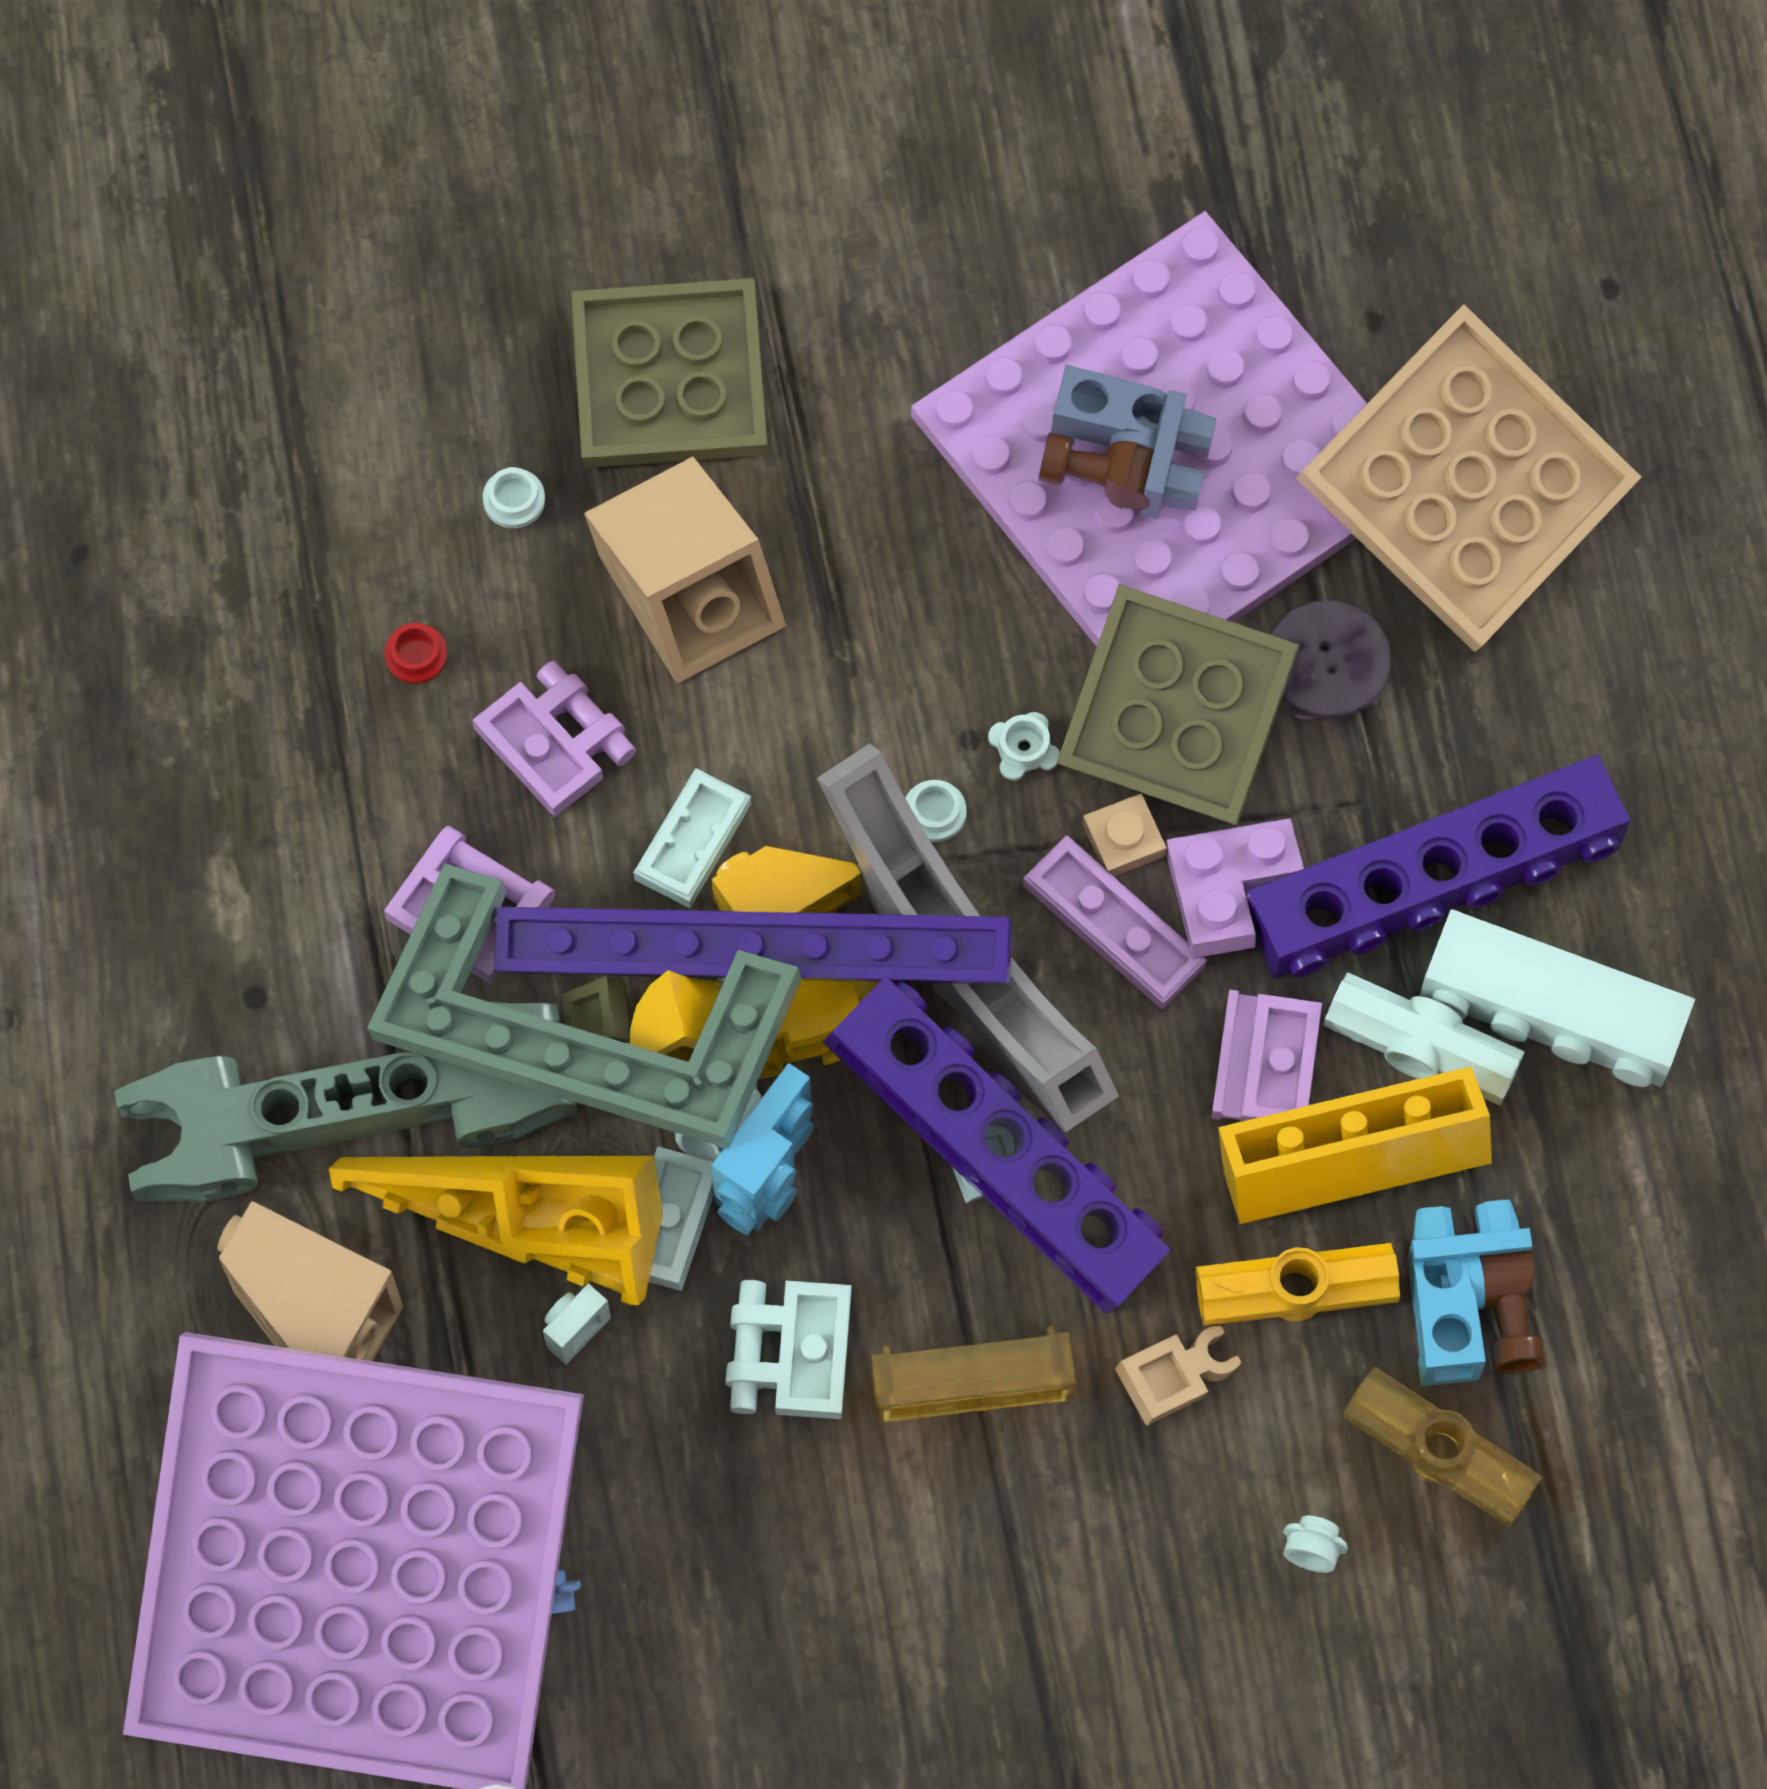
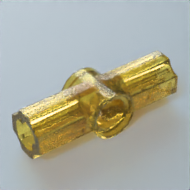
M1374 1367L1366 1376L1342 1416L1410 1461L1414 1471L1423 1479L1432 1483L1445 1484L1508 1527H1511L1542 1480L1541 1475L1475 1433L1470 1422L1463 1415L1452 1410H1440L1377 1367ZM1434 1434H1444L1456 1442L1459 1454L1452 1459L1434 1457L1428 1451L1425 1439Z

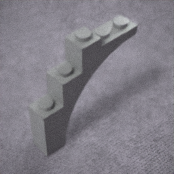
M869 743L817 778L859 863L856 866L861 872V883L877 914L980 916L927 837L901 792L882 753ZM1012 957L1010 985L931 983L934 991L971 1023L993 1070L1010 1081L1024 1097L1065 1132L1119 1097L1097 1048L1077 1031L1044 997Z

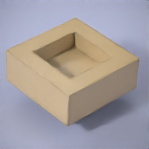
M1142 793L1083 816L1082 825L1100 865L1113 877L1166 856V845Z

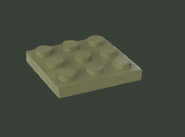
M754 278L571 291L583 468L680 462L694 457L696 460L768 455Z
M1119 584L1057 764L1238 826L1300 646L1299 644Z

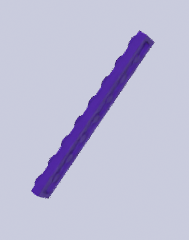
M497 907L494 971L502 974L660 977L667 970L690 978H726L737 951L741 950L798 967L802 980L880 982L886 976L892 982L1010 985L1012 919L1010 917Z

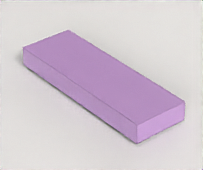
M1067 835L1023 878V886L1162 1011L1206 967L1207 959L1205 957L1192 958L1187 941Z

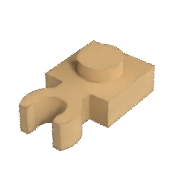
M1212 1326L1202 1331L1188 1350H1185L1176 1334L1120 1361L1116 1366L1115 1370L1146 1426L1203 1399L1209 1391L1201 1378L1213 1382L1222 1381L1241 1364L1238 1356L1232 1357L1225 1362H1218L1212 1359L1208 1353V1345L1217 1342L1225 1333L1222 1326Z

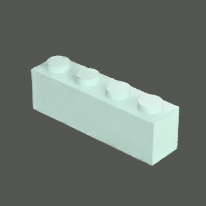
M1452 909L1438 941L1419 995L1450 1007L1462 1019L1469 1016L1491 1024V1029L1506 1039L1523 1042L1529 1038L1552 1047V1052L1563 1060L1576 1064H1586L1588 1061L1612 1069L1614 1076L1621 1081L1639 1087H1646L1649 1084L1662 1087L1695 1001L1692 997Z

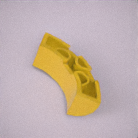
M667 970L650 984L636 1006L629 1030L630 1045L689 1062L724 981L695 979ZM801 980L759 1079L779 1076L784 1069L785 1063L819 1055L822 1057L824 1066L840 1061L822 1042L877 985L876 982Z

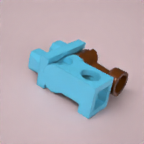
M1508 1199L1488 1201L1476 1205L1474 1215L1477 1233L1455 1236L1451 1208L1439 1206L1420 1208L1416 1211L1413 1240L1406 1262L1417 1331L1420 1386L1478 1381L1486 1363L1478 1310L1494 1308L1501 1334V1339L1494 1342L1491 1346L1493 1370L1500 1374L1524 1373L1539 1369L1546 1364L1542 1340L1537 1336L1528 1335L1526 1297L1529 1294L1535 1275L1531 1253L1532 1240L1530 1228H1519L1514 1208Z

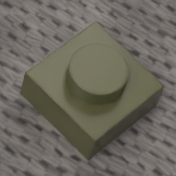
M604 976L561 994L564 1025L624 1043L630 1041L625 980Z

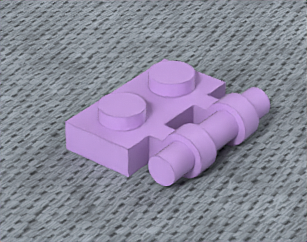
M550 661L537 674V678L548 691L536 699L524 684L519 682L476 716L472 722L474 730L555 818L603 780L601 768L591 759L595 754L605 751L618 766H622L635 755L636 748L623 735L625 727L612 713L604 715L587 696L589 688L576 674L568 675L556 661ZM569 712L584 728V731L573 739L555 719L559 714Z

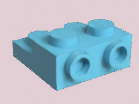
M790 1063L786 1065L735 1133L729 1149L724 1148L711 1165L715 1204L720 1207L717 1213L728 1225L745 1235H749L752 1229L758 1232L769 1217L774 1221H778L787 1211L798 1191L797 1188L792 1186L795 1183L796 1175L794 1155L803 1147L813 1131L814 1123L809 1121L812 1118L813 1103H811L810 1077Z

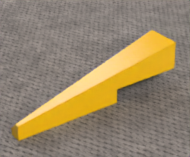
M655 1156L340 1157L329 1168L331 1185L336 1190L342 1192L352 1187L383 1200L382 1208L397 1214L406 1209L437 1221L436 1229L524 1264L535 1259L568 1272L566 1280L580 1286L593 1282L622 1294L621 1302L639 1306L646 1297L663 1217Z

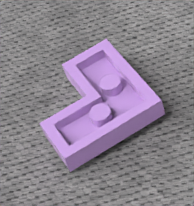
M1291 818L1166 840V856L1192 958L1255 948V930L1245 894L1248 893V890L1304 869Z

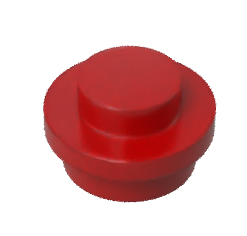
M421 623L405 624L395 630L388 638L384 649L385 662L390 673L401 682L413 685L424 684L435 679L443 671L448 656L446 643L442 635L433 627Z

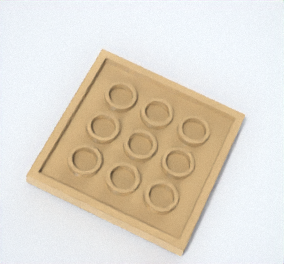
M1464 304L1296 477L1328 511L1474 652L1490 639L1641 478L1608 443Z

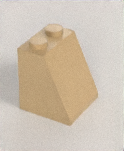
M694 457L673 466L584 513L599 557L677 684L786 627L759 539Z
M251 1201L243 1217L235 1215L230 1219L219 1239L218 1251L222 1252L219 1259L234 1294L275 1346L367 1361L374 1360L403 1308L391 1270Z

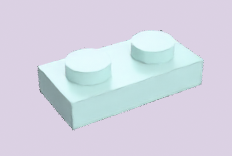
M657 1146L654 1156L663 1217L649 1282L682 1291L714 1197L711 1170L713 1161Z

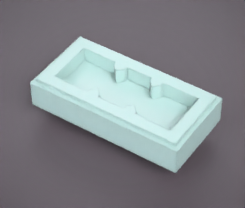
M695 768L633 872L634 880L691 908L752 804L751 796Z

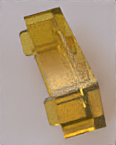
M1054 1326L1047 1327L1045 1337L891 1354L890 1345L883 1346V1354L871 1355L872 1380L878 1423L1074 1400L1076 1381L1069 1332L1056 1333L1055 1335Z

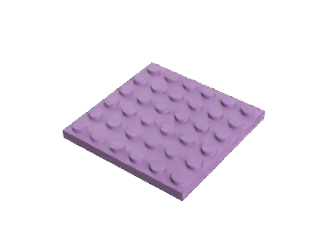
M1206 211L911 406V417L1096 647L1119 584L1231 622H1236L1357 539L1296 477L1367 403ZM1066 364L1160 389L1167 394L1169 390L1186 393L1187 397L1184 408L1196 410L1217 418L1208 458L1175 450L1172 464L1204 471L1196 510L1161 506L1159 518L1155 519L1140 515L1141 509L1136 510L1124 507L1120 509L1110 502L1103 486L1066 475L1061 485L1038 481ZM1075 439L1072 450L1107 454L1108 446Z
M188 1332L181 1334L123 1735L458 1789H478L494 1784L513 1787L514 1789H526L584 1394Z

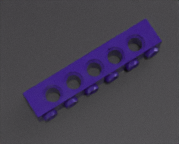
M1597 754L1248 890L1246 899L1255 930V938L1274 979L1291 972L1296 978L1308 976L1325 967L1329 963L1328 958L1351 949L1354 955L1363 954L1382 945L1388 939V934L1410 927L1412 932H1417L1430 928L1446 917L1445 912L1465 904H1468L1470 909L1486 906L1499 899L1504 894L1503 889L1526 881L1528 886L1542 884L1556 877L1562 871V866L1584 858L1586 863L1601 861L1619 850L1620 843L1623 842L1629 826L1630 818ZM1546 818L1559 819L1569 827L1570 833L1560 836L1550 834L1543 829L1540 821ZM1492 840L1505 843L1513 854L1506 858H1495L1485 852L1482 844ZM1431 863H1441L1449 867L1455 877L1448 881H1437L1426 874L1424 867ZM1372 886H1384L1389 888L1397 899L1389 904H1379L1372 901L1366 895L1365 890ZM1323 908L1334 913L1339 922L1330 927H1320L1313 924L1306 914L1313 909Z
M885 976L822 1043L1105 1314L1118 1307L1171 1250L1160 1240L1164 1235L1160 1226L1148 1214L1138 1208H1134L1131 1212L1113 1194L1116 1186L1100 1168L1092 1163H1087L1083 1166L1066 1149L1069 1141L1058 1127L1043 1117L1036 1121L1018 1103L1022 1097L1010 1081L997 1072H993L989 1076L971 1058L974 1055V1050L962 1035L950 1027H945L943 1030L939 1028L924 1013L927 1005L914 989L902 981L895 985ZM905 1035L917 1043L920 1049L918 1064L905 1065L893 1056L890 1046L893 1036ZM941 1081H955L964 1088L967 1094L965 1110H951L941 1102L938 1095V1086ZM988 1126H1002L1011 1133L1015 1144L1011 1156H1000L991 1151L986 1142ZM1036 1171H1048L1058 1178L1062 1189L1058 1202H1048L1038 1196L1033 1185ZM1084 1216H1095L1105 1223L1109 1238L1104 1248L1091 1246L1083 1238L1081 1223Z

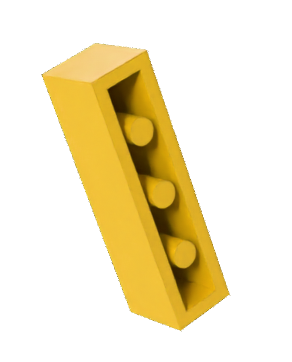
M1472 1066L1218 1127L1223 1173L1240 1224L1492 1163L1490 1115Z

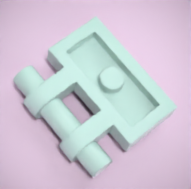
M757 1280L741 1281L739 1304L733 1305L731 1311L730 1327L736 1330L734 1361L729 1362L726 1369L725 1384L731 1387L730 1411L739 1414L755 1413L758 1390L769 1388L777 1389L776 1415L842 1419L851 1285L786 1281L784 1306L765 1305L766 1283ZM767 1331L782 1332L779 1363L760 1362L762 1333Z

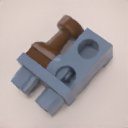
M1066 364L1038 481L1061 485L1066 475L1103 486L1110 502L1120 509L1122 507L1136 510L1141 509L1140 515L1155 519L1159 518L1161 506L1196 510L1204 471L1172 464L1175 450L1208 458L1217 418L1196 410L1184 408L1187 397L1186 393L1169 390L1167 394L1160 389ZM1075 439L1106 445L1108 450L1107 454L1072 450V445H1074Z

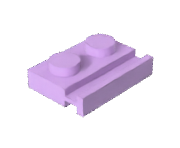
M1229 989L1211 1119L1221 1120V1117L1243 1122L1309 1105L1322 1003L1258 994V997L1242 995L1237 990Z

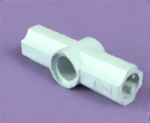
M1348 972L1339 985L1323 1025L1332 1031L1384 1053L1385 1059L1390 1065L1416 1079L1472 1066L1483 1098L1500 1106L1524 1055V1051L1464 1025L1460 1015L1441 1002L1421 996L1412 997L1408 1000Z

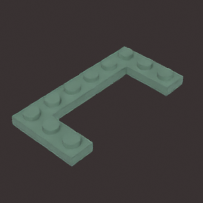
M444 863L367 1027L372 1040L729 1149L802 980L798 967L738 950L689 1062L461 994L497 916V907H501L507 890L500 879Z

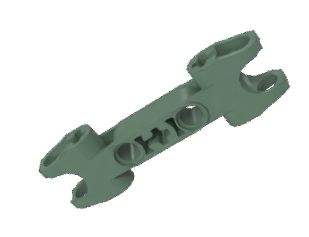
M491 1002L560 1023L557 1004ZM401 1052L274 1077L269 1080L241 1085L238 1064L234 1058L226 1056L207 1057L173 1064L160 1072L134 1081L114 1091L117 1109H119L122 1118H133L136 1120L150 1118L170 1119L182 1127L181 1141L171 1155L155 1163L141 1166L136 1171L128 1174L131 1193L135 1201H191L204 1203L247 1193L257 1187L258 1179L254 1162L256 1157L358 1139L453 1119L457 1144L467 1148H478L519 1140L537 1130L578 1114L577 1105L574 1101L414 1052ZM409 1079H417L427 1084L424 1093L415 1099L403 1100L394 1095L396 1088L402 1082ZM379 1086L384 1104L376 1106V1098L372 1088ZM353 1094L352 1109H340L341 1096ZM282 1104H290L299 1109L297 1116L285 1125H274L267 1121L269 1113L275 1107Z

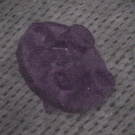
M1337 600L1311 601L1289 611L1274 627L1272 636L1299 644L1300 646L1282 700L1287 703L1290 712L1296 717L1302 719L1317 718L1320 720L1347 718L1367 709L1382 696L1391 668L1389 642L1378 622L1359 607ZM1322 645H1326L1330 648V650L1324 652L1321 651L1319 647ZM1334 668L1337 670V673L1329 674L1326 670Z

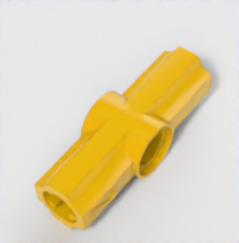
M1392 1243L1322 1252L1295 1247L1285 1250L1278 1257L1196 1267L1195 1271L1198 1305L1203 1326L1281 1317L1287 1321L1300 1322L1311 1318L1317 1312L1398 1303L1400 1300L1399 1272ZM1300 1273L1312 1281L1315 1290L1305 1296H1294L1282 1287L1280 1280L1285 1275Z

